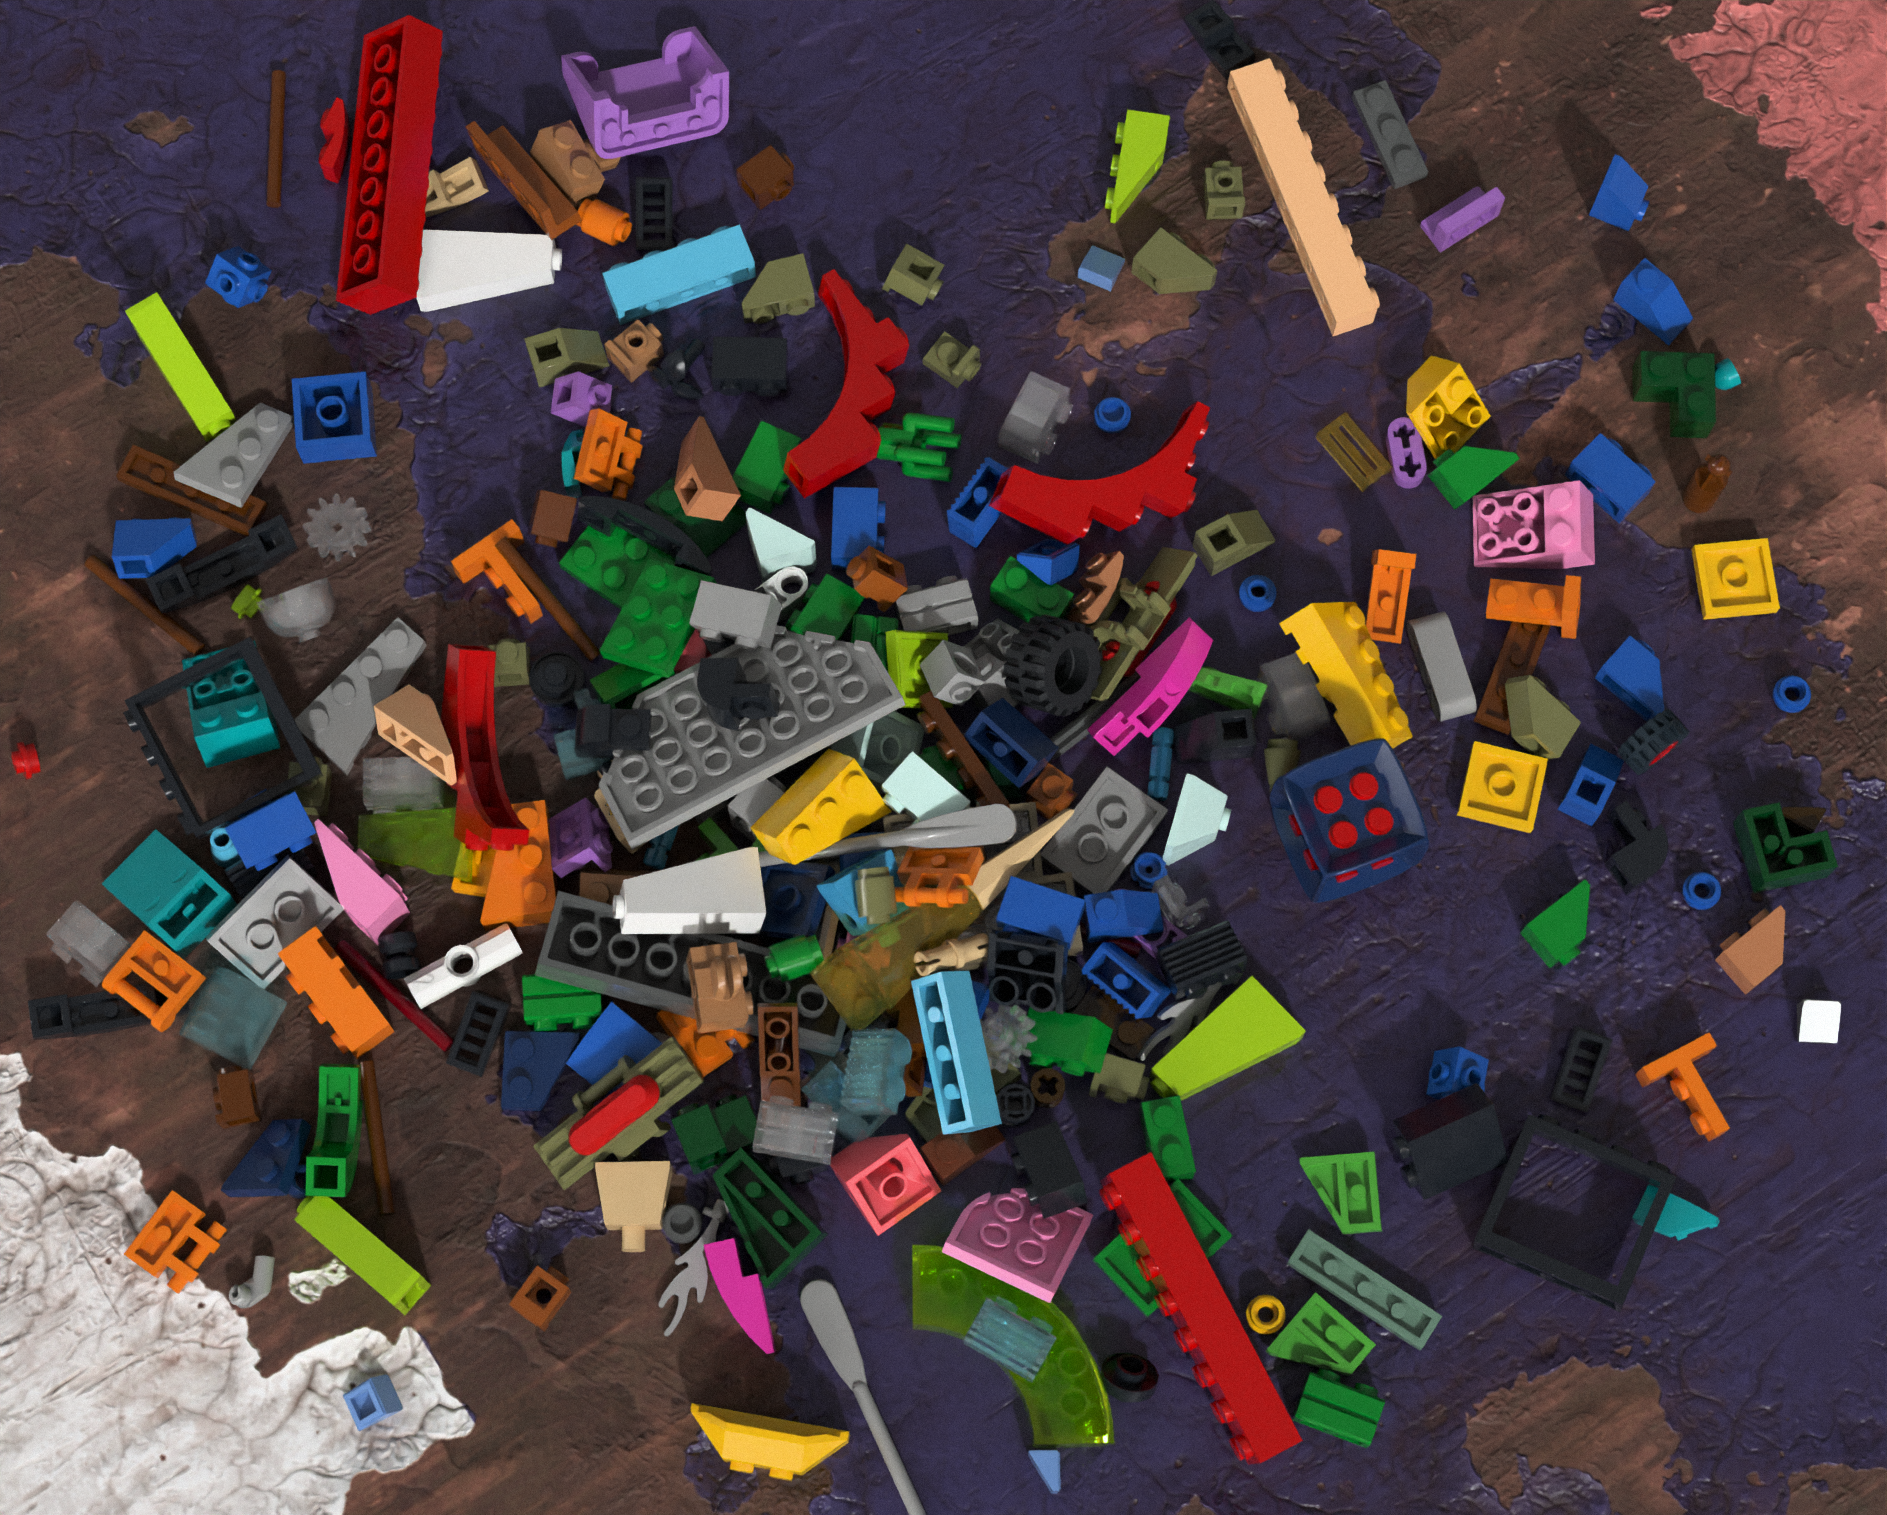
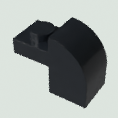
M701 658L697 687L705 707L714 722L726 729L739 730L741 717L754 720L764 717H778L780 703L771 683L746 684L747 678L738 658Z
M610 704L591 705L579 709L576 712L574 751L577 758H614L613 750L650 751L651 710L612 709Z
M1626 800L1615 807L1607 817L1626 846L1611 855L1605 866L1627 896L1647 883L1661 868L1668 853V838L1662 824L1648 831L1646 828L1647 822L1643 814L1636 807L1632 808Z

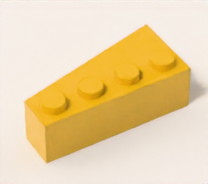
M1356 602L1311 603L1279 623L1285 635L1292 632L1301 647L1295 652L1302 664L1304 665L1309 662L1318 676L1319 683L1315 684L1321 696L1335 705L1337 711H1335L1333 716L1350 745L1384 738L1393 749L1413 737L1408 726V717L1399 705L1394 693L1393 682L1385 672L1379 658V649L1371 639L1365 625V616L1360 608H1358Z

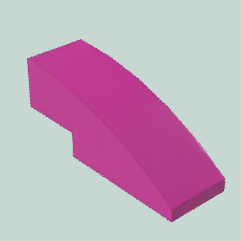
M732 1238L703 1245L712 1276L720 1295L733 1317L747 1335L766 1354L775 1353L776 1349L760 1274L744 1277L737 1239Z

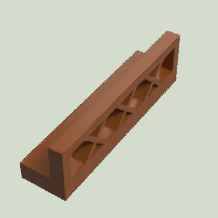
M475 121L465 126L476 153L551 240L582 221L574 206L503 125L488 135L485 134Z

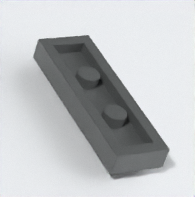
M1384 80L1353 91L1351 99L1393 189L1427 178L1428 169L1387 81Z

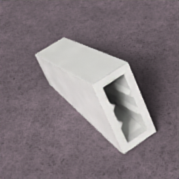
M423 229V252L420 258L417 301L421 311L429 312L554 284L555 270L561 271L562 249L556 248L554 239L551 240L547 235Z
M748 847L623 880L620 894L613 897L614 919H620L621 934L760 933L766 916L758 847Z

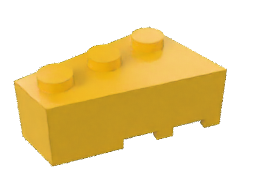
M828 748L750 828L770 855L796 865L891 813V810L882 800V797L855 758Z

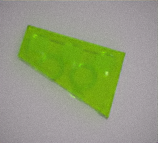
M456 808L359 815L358 849L363 850L370 858L400 866L407 865L426 870L428 873L443 874L458 878L460 881L472 883L473 850L466 849V844L453 837Z

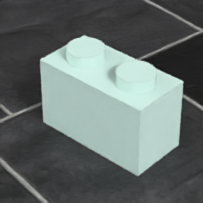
M913 751L881 787V792L885 794L882 800L897 814L905 811L915 820L911 825L933 817L968 809L971 802Z

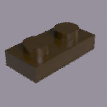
M1093 985L1072 1013L1095 1017L1113 1029L1108 1046L1131 1061L1137 1058L1138 1053L1156 1030L1142 1019H1135V1014H1129V1010L1123 1009L1122 1005L1117 1004L1115 1000Z

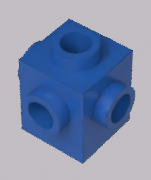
M236 246L216 255L205 284L219 293L227 303L240 308L252 302H258L264 297L268 289L266 283L272 270L261 263L256 255L245 251L240 246Z
M1460 1046L1434 1051L1426 1095L1439 1100L1475 1083L1484 1091L1489 1059Z

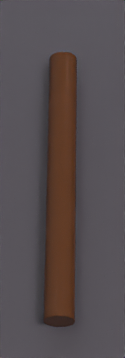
M281 70L272 71L266 202V205L271 208L281 206L286 72Z
M504 537L495 544L496 549L586 658L591 662L601 654L598 647L509 539Z
M91 555L86 560L85 567L190 653L197 656L204 650L205 645L167 613L162 614L157 605L125 579H119L118 574L96 555Z
M363 1061L358 1064L361 1065V1086L379 1216L394 1214L395 1211L374 1061Z

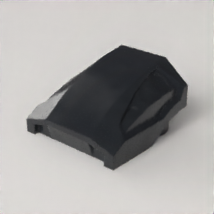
M992 930L989 933L987 959L989 1001L996 1002L1002 1006H1009L1013 1003L1019 1006L1021 1004L1029 1005L1033 1010L1042 1013L1053 1012L1056 1009V1013L1064 1014L1068 1009L1065 994L1068 957L1067 943L1032 934Z

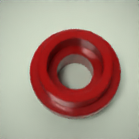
M18 742L17 751L11 752L16 774L23 773L26 780L31 779L32 774L41 772L34 743L25 745L24 742Z

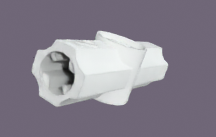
M505 923L466 945L452 947L446 956L407 976L404 980L420 1009L462 986L474 985L480 980L482 975L523 954L509 926ZM469 958L473 960V966L467 973L459 974L454 972V966L460 959Z

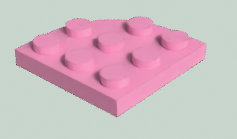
M1011 1188L1010 1193L991 1196L989 1192L973 1200L963 1210L948 1236L942 1252L1050 1303L1090 1225L1093 1214L1075 1207L1043 1219L1038 1205L1030 1206L1023 1188Z

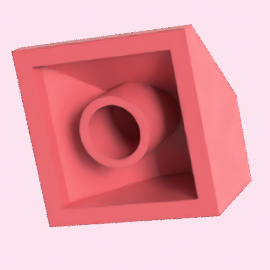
M908 1134L859 1138L827 1160L843 1188L877 1236L941 1192L940 1187Z

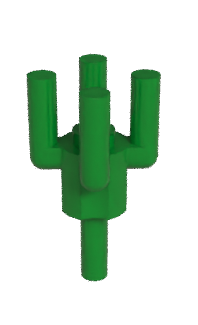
M909 412L903 416L902 425L884 422L879 427L881 443L877 458L901 462V470L905 476L951 482L953 468L944 466L946 452L926 449V446L933 445L959 449L961 434L952 433L955 424L954 418Z

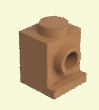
M636 320L614 340H608L604 344L607 358L631 383L642 375L648 366L655 364L664 356L661 343L664 340L662 334L652 323L644 326L639 320ZM639 340L642 342L641 346L632 347Z

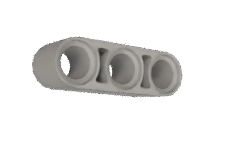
M1442 611L1407 621L1408 637L1437 721L1442 722L1475 713L1477 704L1474 691L1446 612Z

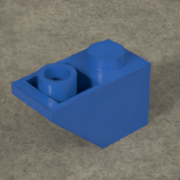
M191 518L116 520L112 559L119 579L150 578L170 568L197 547V538Z
M1590 743L1557 810L1592 827L1610 796L1624 760Z

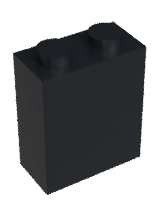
M1477 1083L1393 1120L1396 1137L1392 1138V1143L1399 1158L1404 1162V1166L1400 1167L1401 1175L1408 1188L1415 1187L1424 1200L1508 1163L1494 1104Z

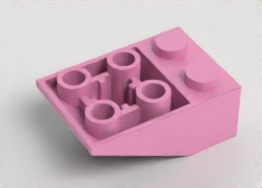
M1578 480L1474 495V566L1565 569L1595 565L1593 494Z
M317 819L314 824L339 903L350 920L378 946V939L380 937L391 934L411 914L405 905L408 898L402 892L401 886L388 874H385L382 878L379 876L381 872L375 867V862L363 850L359 848L355 853L352 851L354 847L347 841L348 837L334 823L327 827Z

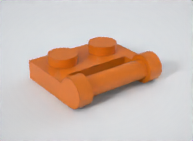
M144 930L106 975L102 982V987L110 994L117 993L147 1016L154 1028L159 1032H164L171 1026L176 1014L200 987L206 977ZM131 971L168 998L161 1007L126 981Z

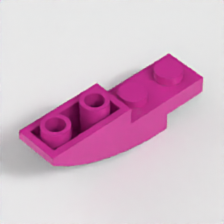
M1189 617L1135 669L1141 678L1087 729L1091 736L1113 756L1125 747L1139 732L1148 738L1171 714L1189 690L1208 655L1213 639Z

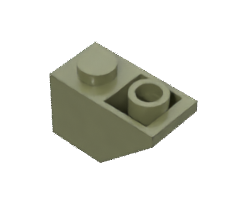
M1160 227L1133 258L1131 273L1158 294L1210 290L1215 285L1217 269H1215L1213 262L1203 254L1197 255L1190 250L1179 235L1173 232L1168 233Z
M803 253L767 262L741 303L745 324L751 322L754 324H764L776 316L784 314L800 315L807 312L809 308L815 307L814 290Z
M557 328L524 338L539 388L553 384L556 378L579 371L586 374L609 367L598 331Z
M1258 510L1227 514L1195 532L1193 548L1210 576H1213L1274 544L1276 540Z
M1531 675L1508 678L1505 683L1512 737L1531 755L1547 759L1559 758L1581 724V721L1571 713V709L1566 703L1556 699L1545 689L1546 686L1540 679Z

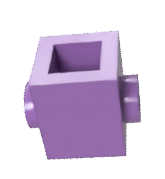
M579 371L556 378L551 414L586 427L590 410L600 408L608 413L610 412L612 385Z

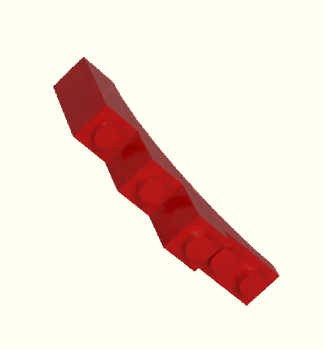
M835 269L822 275L818 295L832 316L841 340L844 359L843 389L828 418L808 439L787 453L783 468L784 473L804 499L877 457L881 437L877 427L870 421L891 409L895 388L891 379L885 373L904 363L910 345L905 332L900 327H896L889 317L876 323L872 311L860 303L854 294L851 284L846 279H842Z
M1197 401L1186 408L1172 434L1157 452L1141 465L1122 474L1096 480H1065L1039 475L1013 465L1002 473L989 506L1066 545L1086 535L1091 526L1092 518L1118 532L1132 524L1135 525L1142 516L1144 506L1172 519L1182 512H1187L1195 500L1196 492L1193 491L1197 478L1187 474V472L1191 469L1196 459V453L1193 452L1196 442L1203 438L1208 429L1209 421L1206 420L1210 407Z
M448 644L441 723L447 738L451 740L450 746L453 752L457 782L453 785L446 783V785L458 791L453 837L466 844L465 848L470 850L487 851L489 845H491L492 849L511 851L514 850V845H528L529 829L519 820L510 804L499 766L494 720L496 651L485 646Z

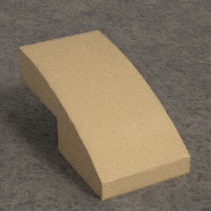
M469 157L442 173H438L435 170L429 172V188L427 190L425 207L426 217L456 208L489 192L475 159Z

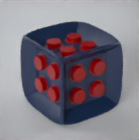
M1384 738L1360 742L1306 762L1280 776L1272 787L1269 799L1278 833L1295 874L1312 903L1334 900L1391 879L1420 863L1429 848L1427 828L1417 799L1397 755Z

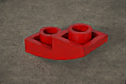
M336 97L332 107L327 108L321 118L320 126L327 143L323 145L320 151L319 163L325 179L339 183L349 153L350 123L343 99Z

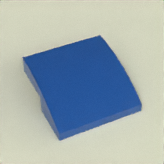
M611 1002L579 1043L566 1064L593 1085L614 1069L622 1056L628 1055L637 1064L663 1044V1042L615 1003ZM623 1082L619 1083L605 1096H609L624 1085Z

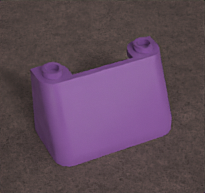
M696 26L679 29L668 35L663 42L662 58L598 72L597 61L590 53L575 52L561 55L563 77L589 142L601 158L613 159L712 136L723 130L728 123L729 70Z

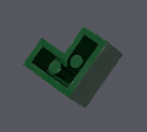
M1640 351L1632 367L1633 402L1669 403L1670 437L1707 438L1716 423L1714 353Z
M1780 802L1743 810L1733 821L1754 894L1827 878L1838 867L1828 831L1790 838Z
M733 1094L722 1098L715 1103L716 1108L710 1110L708 1104L700 1107L698 1103H693L676 1112L678 1117L671 1119L694 1175L726 1162L740 1147L751 1151L765 1145L764 1136L746 1095L737 1098V1095Z

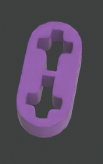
M1400 417L1390 423L1385 441L1394 482L1400 487L1411 489L1422 483L1427 471V463L1422 437L1410 418ZM1399 429H1404V433L1407 435L1411 434L1407 441V448H1403L1400 437H1394ZM1409 457L1412 469H1418L1413 477H1408L1406 471H1401L1405 465V458Z

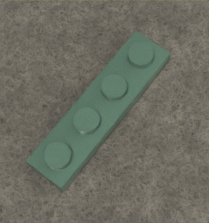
M1309 1229L1286 1263L1419 1351L1422 1350L1442 1318V1315Z

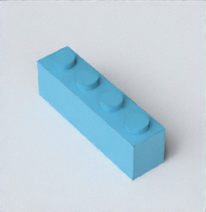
M739 224L734 227L723 226L717 228L711 235L700 239L689 238L683 240L677 247L666 251L656 250L649 252L643 259L629 264L626 262L615 264L602 274L606 291L619 324L623 325L756 277L755 261Z
M942 971L911 981L943 1135L974 1132L1002 1124L970 972Z

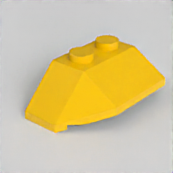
M695 1403L691 1405V1413L723 1461L730 1462L729 1469L738 1472L753 1474L754 1467L769 1469V1477L792 1481L793 1474L804 1475L849 1443L850 1433L845 1430Z

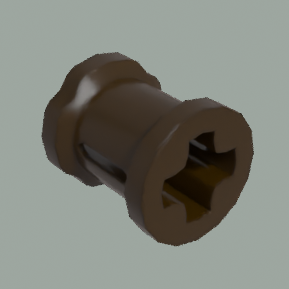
M1051 1068L1041 1069L1032 1077L1030 1086L1035 1105L1039 1108L1052 1109L1062 1101L1065 1091V1080L1057 1070ZM1041 1082L1047 1086L1052 1083L1055 1084L1053 1096L1048 1092L1043 1095L1039 1093Z

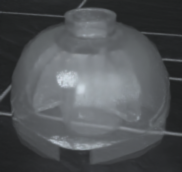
M328 577L256 602L264 622L272 632L284 638L298 636L300 643L320 636L319 628L330 622L335 611L334 593Z

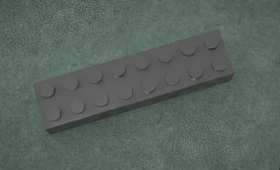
M558 891L535 976L696 1019L686 961L689 949L692 947L737 942L738 954L744 953L746 957L747 977H743L744 991H750L752 994L753 1014L748 1015L749 1018L744 1028L733 1030L759 1037L758 1003H798L800 1048L835 1057L842 1043L859 973L822 964L817 966V971L781 983L778 977L771 979L766 967L764 956L770 955L769 948L718 934H621L620 919H614L613 905Z

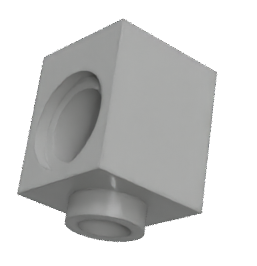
M942 640L920 664L933 696L958 706H962L985 682L971 650Z

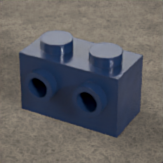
M1004 698L983 709L964 735V738L972 747L1018 788L1039 775L1059 748Z

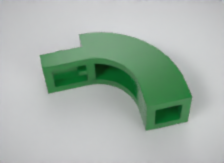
M322 1063L319 1066L318 1122L313 1148L306 1157V1196L346 1197L351 1189L357 1167L362 1126L363 1100H360L361 1065Z

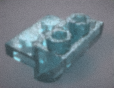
M216 966L178 1035L250 1071L288 1002L257 986L255 982L226 968Z

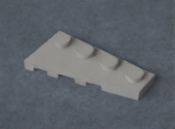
M397 617L295 719L301 734L346 775L349 774L354 766L353 762L362 748H365L372 736L371 732L376 726L374 705L394 694L399 686L404 684L427 646L425 641Z

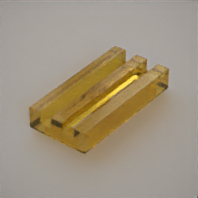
M1346 412L1320 430L1316 435L1317 440L1362 492L1392 469L1390 463ZM1341 425L1378 467L1376 470L1369 465L1357 448L1340 431L1339 427ZM1330 433L1343 447V449L1349 454V456L1355 461V463L1361 468V470L1367 475L1366 477L1363 476V474L1357 469V467L1351 462V460L1346 456V454L1329 436Z

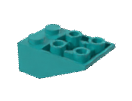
M225 649L182 660L183 670ZM244 659L186 688L194 739L206 768L280 748L275 717Z
M156 829L102 883L111 894L183 960L238 905L222 886Z

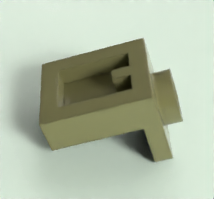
M944 332L924 356L923 365L958 389L965 379L971 381L981 367L979 362L980 348L973 345L969 349Z

